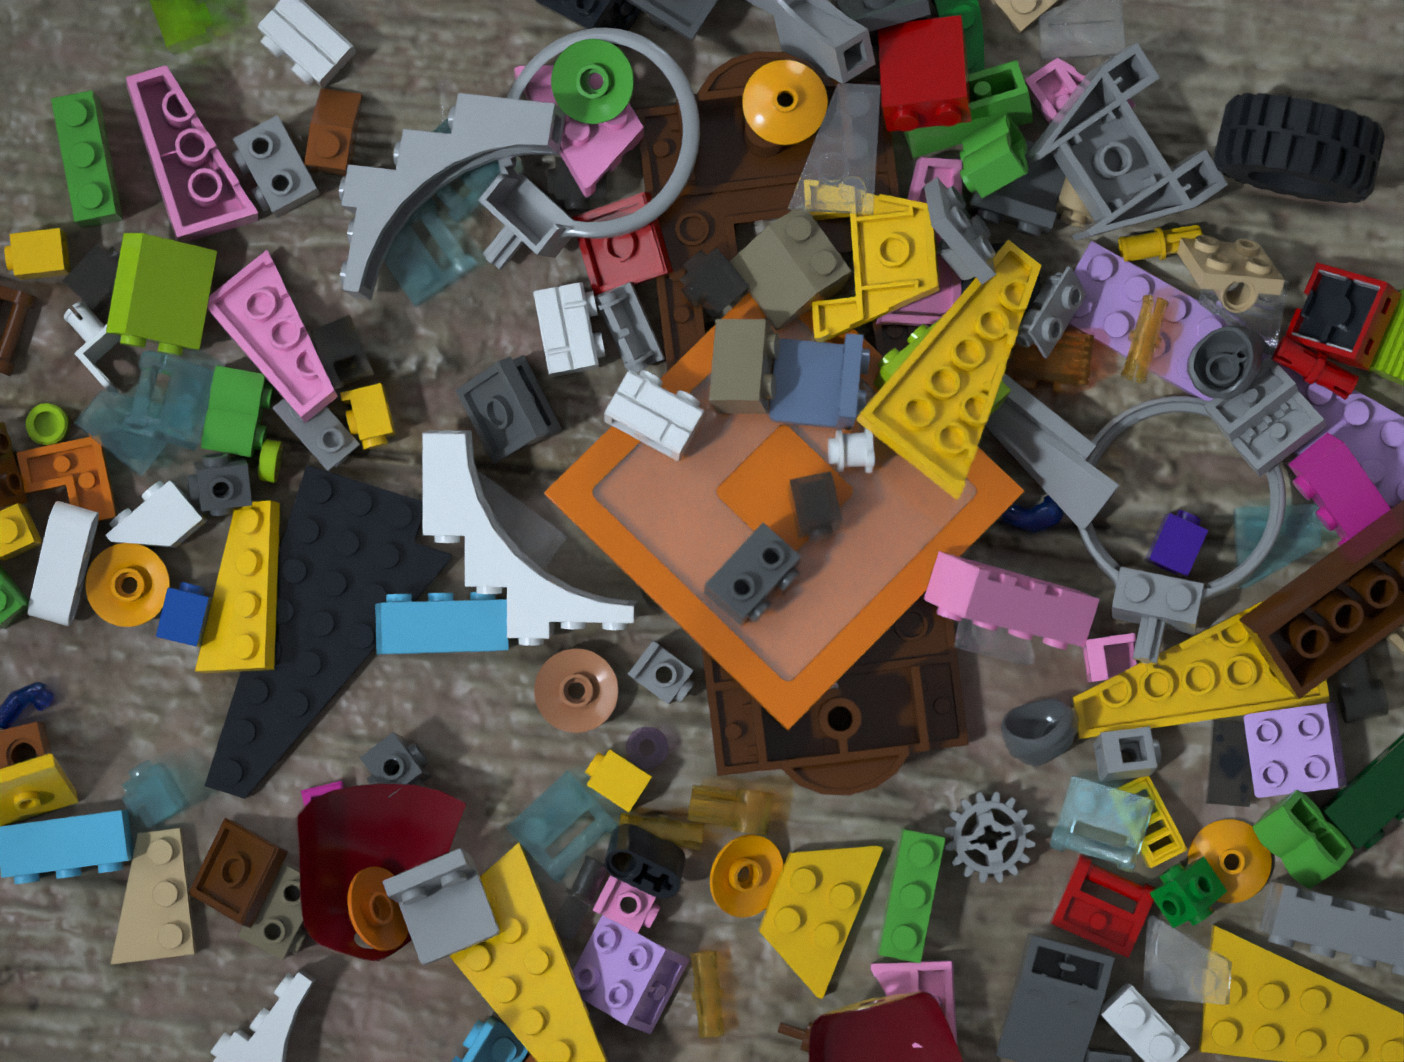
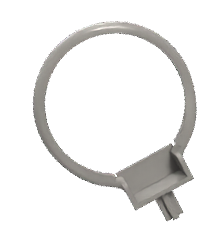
M591 28L568 34L555 40L534 56L517 77L507 98L520 100L523 91L534 74L547 61L575 42L585 39H601L630 47L642 53L653 61L668 78L676 93L682 114L683 137L679 158L670 179L663 189L644 207L624 217L602 222L575 221L523 172L516 173L514 166L517 165L516 157L498 160L500 174L478 199L483 206L505 225L483 253L489 263L502 270L523 243L536 255L556 258L573 237L607 239L623 236L650 224L676 201L686 186L695 166L700 141L699 111L695 95L684 72L676 61L656 43L636 33L616 28Z
M1169 396L1137 404L1117 415L1098 432L1091 441L1096 445V448L1087 462L1096 467L1100 457L1110 443L1127 428L1144 419L1167 413H1192L1210 417L1204 409V405L1210 401L1190 396ZM1280 463L1266 472L1270 489V511L1261 540L1240 566L1227 575L1209 582L1206 586L1207 589H1203L1204 583L1119 567V564L1102 546L1092 522L1086 529H1079L1090 557L1115 586L1112 618L1140 624L1132 657L1134 660H1139L1145 664H1157L1165 629L1195 635L1201 607L1205 603L1239 587L1255 573L1267 558L1281 531L1286 507L1285 482Z

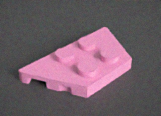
M518 66L514 68L516 79L520 75L522 70L525 68V66ZM542 66L531 78L523 91L529 101L555 103L559 107L551 86L554 66ZM598 73L593 74L590 78V84L594 89H599L603 84V78ZM630 104L614 119L599 124L582 123L566 114L559 153L585 198L591 196L596 191V183L607 171L613 172L622 162L623 155L640 142L644 137V127Z

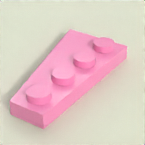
M925 157L918 159L907 199L927 203L924 186L936 177L947 188L954 186L962 195V178L960 175L962 160ZM936 232V243L938 246L942 238ZM937 252L940 291L877 318L876 324L921 326L925 323L928 327L932 326L943 317L960 297L961 279Z
M268 250L264 251L209 296L207 310L304 423L338 397Z

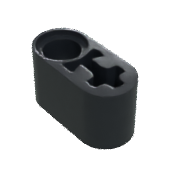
M622 824L617 826L611 833L604 866L606 871L618 880L654 897L669 898L674 896L680 888L686 858L683 850L677 845L636 825Z

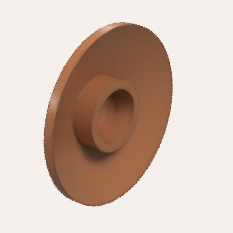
M567 649L556 653L542 665L534 684V698L539 712L552 726L565 732L582 733L599 727L610 717L618 699V682L611 666L598 654L585 649ZM573 683H581L584 686L585 693L582 698L573 699L569 695V687Z

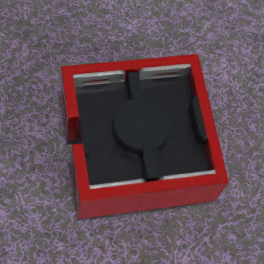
M1317 262L1303 292L1308 296L1302 309L1296 308L1285 336L1314 353L1320 351L1326 354L1327 359L1368 371L1401 293L1388 282Z

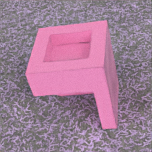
M1136 633L1085 640V647L1082 648L1087 681L1108 680L1136 665V660L1132 658L1134 653L1133 642L1136 641Z

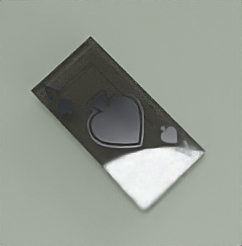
M1212 719L1206 803L1250 807L1252 772L1244 722Z

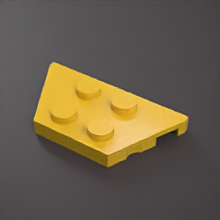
M878 845L789 852L759 925L758 931L818 998L823 999L882 853L883 848Z

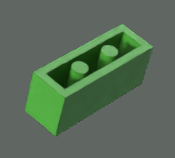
M1017 60L968 75L972 122L959 123L954 126H933L904 131L912 157L916 158L962 144L963 138L1007 113L1017 126L1033 122L1029 91Z
M92 90L51 98L74 222L82 228L124 220L100 98Z
M901 828L876 951L878 955L921 963L945 837Z

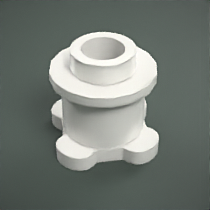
M866 428L863 433L842 434L841 429L836 430L835 438H828L829 464H837L838 472H843L844 467H864L865 473H872V467H874L875 463L873 433Z

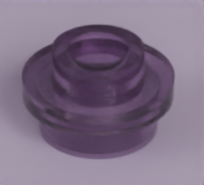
M641 727L629 736L626 743V752L634 765L650 769L664 761L668 753V742L664 734L658 729ZM645 739H649L655 744V752L650 756H644L639 751V744Z

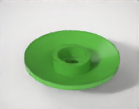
M585 39L568 46L557 58L551 76L552 92L559 107L572 119L587 124L604 123L621 114L631 100L635 84L634 72L627 56L614 44L601 39ZM595 73L600 74L603 78V84L599 89H594L590 84V78Z

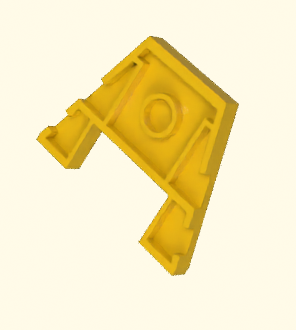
M804 180L805 207L815 221L850 217L856 296L812 302L814 339L816 342H825L940 291L936 231L931 226L927 203L883 194L877 196L858 192L854 188L839 186L838 188L823 185L815 180Z

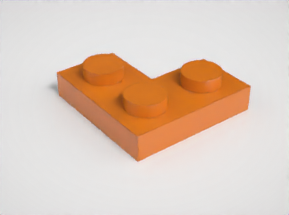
M100 435L16 452L25 494L66 486L70 504L98 512V522L114 519L118 515L102 437Z

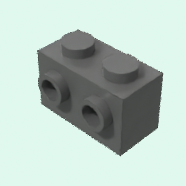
M762 523L706 582L704 594L741 627L749 619L755 623L772 605L767 599L779 587L784 592L799 577L801 572L796 568L800 564L801 556L766 524Z

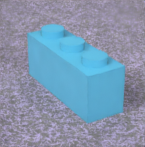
M471 592L470 600L454 601V593H429L428 601L412 602V594L386 595V603L375 604L377 655L509 650L507 638V599L495 600V594Z
M128 809L0 826L1 878L14 876V884L40 881L39 873L56 871V879L81 876V867L97 865L98 873L124 870L123 862L130 861L133 858Z

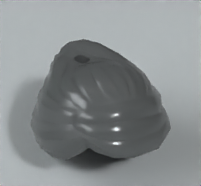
M1224 326L1211 331L1195 345L1187 360V373L1195 389L1210 398L1224 400L1233 399L1243 393L1256 380L1262 367V354L1265 349L1264 338L1255 330L1242 326Z
M1046 698L1011 709L1004 716L1001 724L1002 738L1012 757L1018 759L1023 764L1038 767L1052 761L1070 748L1078 732V715L1074 707L1068 706L1057 698Z

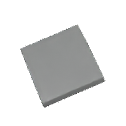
M1271 356L1262 362V367L1256 380L1243 393L1228 400L1214 398L1204 405L1205 411L1259 477L1327 427L1325 419L1298 391L1297 385L1277 362L1271 360Z

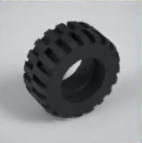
M1243 93L1242 95H1235L1225 105L1214 154V162L1217 170L1223 173L1224 176L1234 178L1237 182L1249 184L1262 190L1266 189L1282 195H1291L1302 199H1315L1323 202L1358 203L1365 201L1373 193L1385 135L1378 122L1372 121L1371 118L1365 115H1359L1355 111L1338 108L1336 105L1319 103L1305 98H1294L1288 95Z

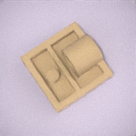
M1199 235L1196 239H1180L1177 254L1199 287L1213 289L1222 305L1228 311L1240 313L1250 309L1255 304L1259 293L1281 295L1284 278L1257 242L1248 239H1238L1235 243L1222 242L1206 235ZM1239 283L1235 289L1228 291L1231 285Z

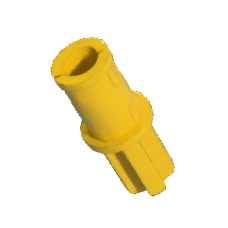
M1191 225L1168 230L1155 227L1154 232L1127 237L1121 236L1118 238L1120 257L1124 259V262L1153 257L1165 260L1166 255L1178 252L1181 238L1196 239L1197 236L1203 235L1200 226Z

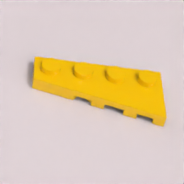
M272 500L254 501L251 506L234 508L195 672L205 674L274 670L280 521L279 502Z

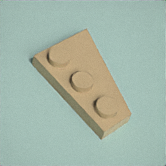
M182 828L137 834L111 965L197 953L191 901L188 894L189 884Z

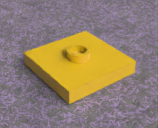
M53 754L43 755L0 769V826L79 802L75 787Z

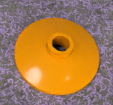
M792 60L773 61L759 68L748 80L742 100L744 116L750 128L762 139L777 145L797 144L811 137L822 125L828 104L826 89L820 77L808 66ZM781 93H789L792 95L794 102L789 107H782L778 104L777 97Z
M128 543L110 546L98 554L88 569L85 581L87 599L95 613L106 622L121 627L139 626L155 618L161 612L167 588H170L169 573L162 559L154 551L143 545ZM132 577L137 581V589L135 592L128 594L123 589V583L127 578Z
M1223 819L1212 822L1196 834L1189 846L1187 865L1204 856L1228 891L1217 902L1239 903L1248 900L1263 888L1269 878L1272 865L1271 852L1262 845L1253 830V826L1246 822L1235 819ZM1229 854H1235L1239 859L1238 866L1233 870H1228L1224 865V859Z
M747 834L731 840L722 848L713 863L710 873L711 894L715 903L722 911L734 917L745 918L754 916L767 908L784 866L782 856L776 845L760 835Z

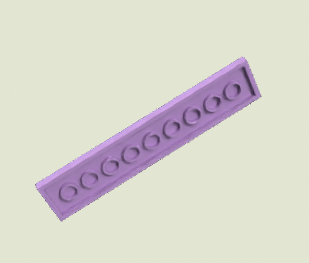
M1091 241L1074 270L1075 275L1087 294L1068 326L1191 396L1207 401L1214 399L1203 395L1195 389L1187 373L1188 357L1195 345L1211 331L1224 326L1242 325L1131 262H1124L1122 257ZM1265 338L1262 362L1269 356L1272 357L1277 345ZM1279 364L1296 383L1298 391L1325 419L1327 426L1293 453L1299 456L1323 435L1329 433L1346 444L1391 509L1403 501L1404 417L1355 389L1351 395L1349 394L1348 399L1344 400L1323 386L1316 383L1311 385L1303 381V376Z

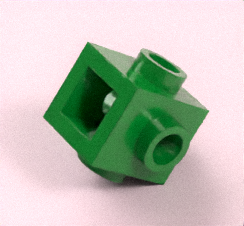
M1203 856L1184 867L1179 862L1159 875L1162 883L1149 894L1172 928H1175L1187 921L1192 926H1195L1208 918L1213 913L1210 906L1228 891Z

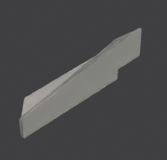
M1004 373L1002 381L1011 389V392L1002 406L988 417L985 427L1078 528L1086 529L1113 497L1119 485L1087 462L1092 456L1096 445Z

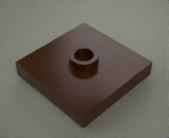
M224 818L188 894L240 925L252 928L288 851L241 824Z

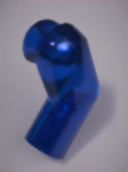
M1047 495L1042 503L1031 509L1013 503L1003 513L1001 521L1031 533H1039L1057 524L1064 516V511Z
M33 682L12 691L0 706V728L9 729L22 711L31 704L38 711L47 709L54 700V693L46 689L47 684Z

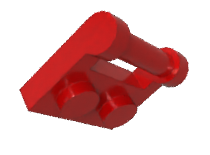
M1079 854L1050 920V924L1129 958L1154 901L1149 893L1156 887L1148 883L1142 886L1092 864V858ZM1084 879L1136 901L1133 912L1130 913L1080 891Z

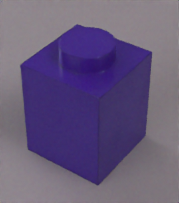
M1178 510L1176 515L1168 513L1164 516L1144 561L1181 578L1188 577L1208 530L1200 527L1201 519L1182 510Z

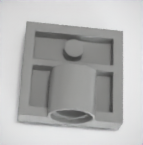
M936 177L924 186L931 226L942 238L937 246V252L961 280L976 277L983 284L996 275L992 259L996 256V253L988 240L991 232L979 215L972 217L967 212L965 200L954 186L947 188Z

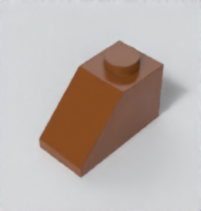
M325 88L320 89L310 122L304 165L309 171L346 176L348 165L353 164L362 94Z

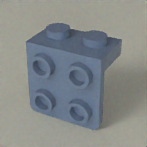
M846 333L844 344L780 339L779 357L774 359L772 373L776 377V396L774 400H770L769 418L776 423L853 430L856 415L861 413L866 404V390H859L860 374H868L870 349L862 348L863 335Z

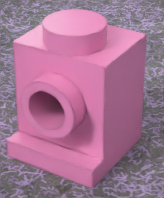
M610 875L593 911L638 933L642 925L650 929L661 906L654 903L656 897ZM623 898H634L637 902V908L630 913L623 911L620 906Z

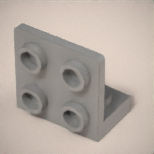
M461 848L382 881L387 896L399 903L420 963L423 965L434 963L500 934L499 926L473 857Z

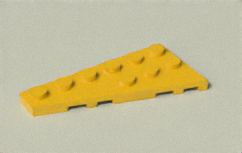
M1009 239L996 253V256L992 258L996 275L983 284L977 278L972 281L856 419V421L957 501L962 495L966 483L965 480L976 455L979 440L990 415L1023 314L1028 306L1042 266Z
M1261 601L1160 652L1157 664L1140 662L1108 680L1073 696V707L1079 719L1077 735L1078 739L1096 737L1101 732L1150 727L1151 729L1328 703L1330 698L1327 679L1300 699L1279 682L1239 620L1263 602Z
M518 842L480 876L499 926L500 934L452 954L449 957L537 1062H608L589 1018L590 1015L586 1004L579 993L575 982L576 979L554 923L542 899V893L537 880L534 878L527 861L528 857L524 847Z
M1212 925L1198 1051L1282 1062H1404V1014Z

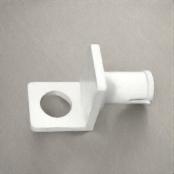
M79 301L72 306L83 317L82 320L70 309L64 314V320L86 342L74 354L103 387L116 396L120 391L98 368L95 362L121 340V336L106 333L107 324L104 325L85 301Z

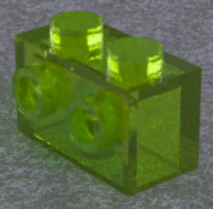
M149 0L166 47L173 55L212 41L208 27L213 26L214 23L205 2L198 3L197 0Z

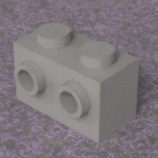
M278 115L233 138L238 150L234 151L232 155L243 175L249 172L252 173L258 185L252 189V192L263 212L271 209L278 218L321 195Z

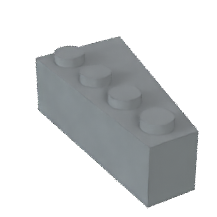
M1273 881L1270 882L1259 927L1260 931L1270 934L1268 942L1293 948L1295 941L1311 944L1309 952L1334 958L1336 951L1352 954L1350 961L1352 963L1375 968L1377 961L1392 964V973L1404 976V914Z

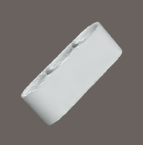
M61 501L55 502L47 523L29 600L28 615L68 627L72 624L79 605L99 520L98 512Z

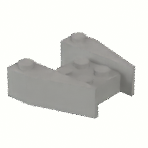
M1138 43L1119 51L1088 72L1025 156L1027 163L1030 164L1051 152L1094 219L1090 224L1072 235L1075 241L1195 208L1228 185L1221 172L1217 170L1214 161L1206 149L1187 156L1170 168L1128 104V99L1160 78Z

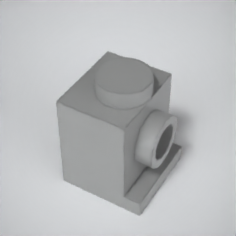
M655 641L650 643L628 673L629 676L668 705L673 698L681 703L695 684L689 678L693 670ZM668 667L672 671V679L668 683H660L656 679V672L659 668Z
M1150 727L1101 732L1093 743L1100 784L1109 783L1112 780L1151 776L1157 769V764L1161 763L1160 744L1157 739H1152ZM1121 753H1130L1133 757V762L1124 763Z

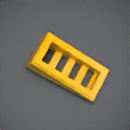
M1149 776L1138 777L1109 792L1147 868H1153L1188 850ZM1144 789L1146 790L1148 797L1127 807L1124 799ZM1153 804L1156 812L1135 822L1132 814ZM1161 820L1163 828L1143 837L1141 829ZM1169 836L1171 843L1151 852L1148 845Z

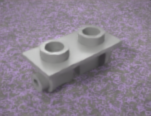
M1067 266L1063 274L1056 272L1053 276L1047 277L1044 286L1033 302L1036 308H1041V310L1029 309L1018 329L1015 341L1023 347L1036 344L1044 358L1049 357L1087 294L1071 267Z
M632 282L595 296L598 308L602 312L624 361V366L628 371L631 370L637 373L646 369L647 365L665 359Z
M282 399L272 408L327 471L334 466L336 468L348 458L347 455L360 445L327 406L306 423H304L285 399Z

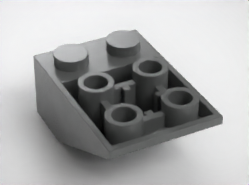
M1028 933L996 1056L1017 1062H1083L1105 997L1115 957Z

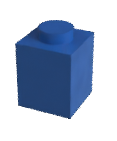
M181 582L179 590L167 588L156 637L201 647L212 598L204 596L205 587Z

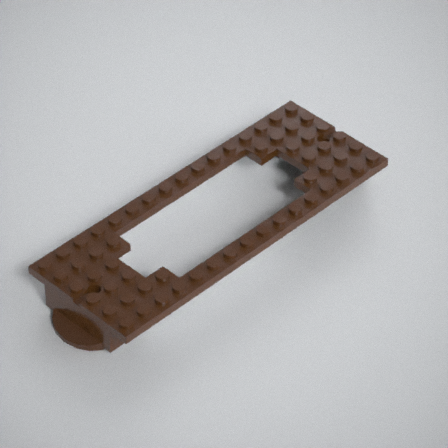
M756 51L731 58L712 71L701 86L698 94H694L700 119V141L695 166L686 186L676 201L658 217L673 273L656 278L667 371L705 335L698 272L731 268L729 261L738 254L734 226L776 221L800 205L804 204L805 206L804 180H815L823 185L838 188L839 186L854 188L858 192L877 196L883 194L900 198L892 134L887 132L882 109L881 80L850 84L845 82L842 84L833 78H824L809 62L784 52ZM778 60L797 61L811 68L822 80L827 93V111L822 125L811 137L792 145H777L758 137L748 125L743 112V93L750 77L762 66ZM781 93L777 97V102L782 107H789L793 104L794 99L789 93ZM678 99L677 105L635 110L638 119L644 127V137L640 140L639 144L645 192L651 193L652 200L670 179L679 158L683 137V123ZM850 217L817 220L818 225L840 255L853 253ZM877 318L872 320L875 349L883 357L894 348L901 352L909 345L907 339L916 330V326L876 324ZM925 592L837 681L839 689L828 690L789 730H786L702 648L717 776L782 769L799 786L823 795H853L874 789L898 772L909 753L969 745L953 619L938 615V606L924 600ZM837 706L845 708L850 716L848 726L841 731L833 730L827 721L830 710Z

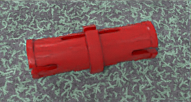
M1286 336L1278 343L1271 360L1303 376V381L1310 385L1316 383L1323 386L1344 400L1348 399L1349 394L1351 395L1359 379V376L1344 370L1327 360L1326 354L1320 351L1314 353Z

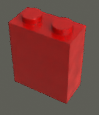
M961 15L903 22L878 29L881 98L887 132L912 131L916 128L954 126L959 123L972 122L967 47Z

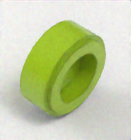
M44 403L37 405L29 412L26 418L27 433L38 444L48 446L61 443L69 433L70 421L68 415L63 409L54 404Z
M269 439L264 441L258 465V478H260V481L276 483L283 452V443L281 441Z

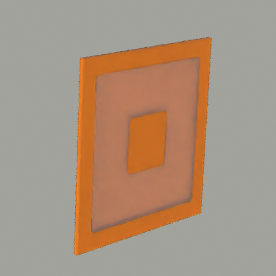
M749 292L722 318L766 319L774 333L778 334L779 340L794 339L816 342L814 339L812 309L776 331ZM714 325L660 378L663 382L662 388L675 395L680 390L694 396L700 401L699 408L704 410L702 423L691 439L681 460L678 462L611 426L544 492V495L786 730H789L927 591L939 551L961 557L1024 493V490L979 447L965 480L966 483L962 495L957 501L874 434L873 449L875 463L874 467H872V473H865L864 467H844L843 472H838L837 464H829L828 438H835L836 430H839L837 428L776 423L769 418V408L768 414L718 413L709 401L715 336ZM852 329L824 343L844 344L846 333H859ZM863 338L862 348L870 349L868 374H860L859 390H866V407L879 391L873 382L881 370L877 364L883 356ZM774 359L772 360V372H771V374L773 373V362H774ZM855 420L853 430H841L842 434L863 433L865 427ZM764 523L801 556L800 564L796 568L801 574L786 591L783 592L779 587L767 599L772 605L757 622L754 623L749 619L741 627L704 594V586L751 534Z

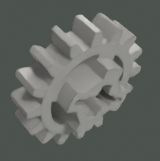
M993 791L990 801H985L983 794L977 792L975 794V804L971 805L970 802L962 799L960 803L964 811L961 814L950 811L948 814L956 822L954 827L943 828V832L953 837V841L946 843L944 849L956 851L957 855L950 862L953 866L959 865L962 862L966 864L963 875L967 878L974 871H978V878L981 883H985L988 874L992 873L998 883L1003 882L1002 871L1008 870L1016 876L1018 870L1015 863L1018 860L1024 863L1030 861L1023 853L1025 847H1035V842L1026 839V833L1031 832L1035 827L1033 824H1023L1022 819L1028 813L1026 809L1023 808L1016 812L1012 809L1016 799L1009 797L1002 804L1000 803L999 792ZM991 809L1004 812L1013 823L1006 825L998 823L994 820ZM975 813L976 824L970 833L961 836L966 820ZM989 825L992 831L1008 832L995 839L994 847L991 849L985 843L977 841L970 843L971 840L978 839V836L984 834V827ZM1017 839L1014 851L1003 861L1002 851L1008 841ZM977 849L984 854L987 865L974 862L967 856L965 851Z

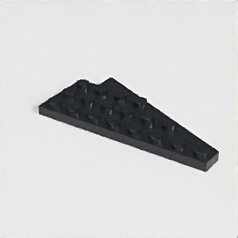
M306 465L278 553L274 670L240 672L204 785L205 787L246 799L376 648L375 604L386 603V595L412 594V602H416L451 561L452 554L415 543L423 520V501Z

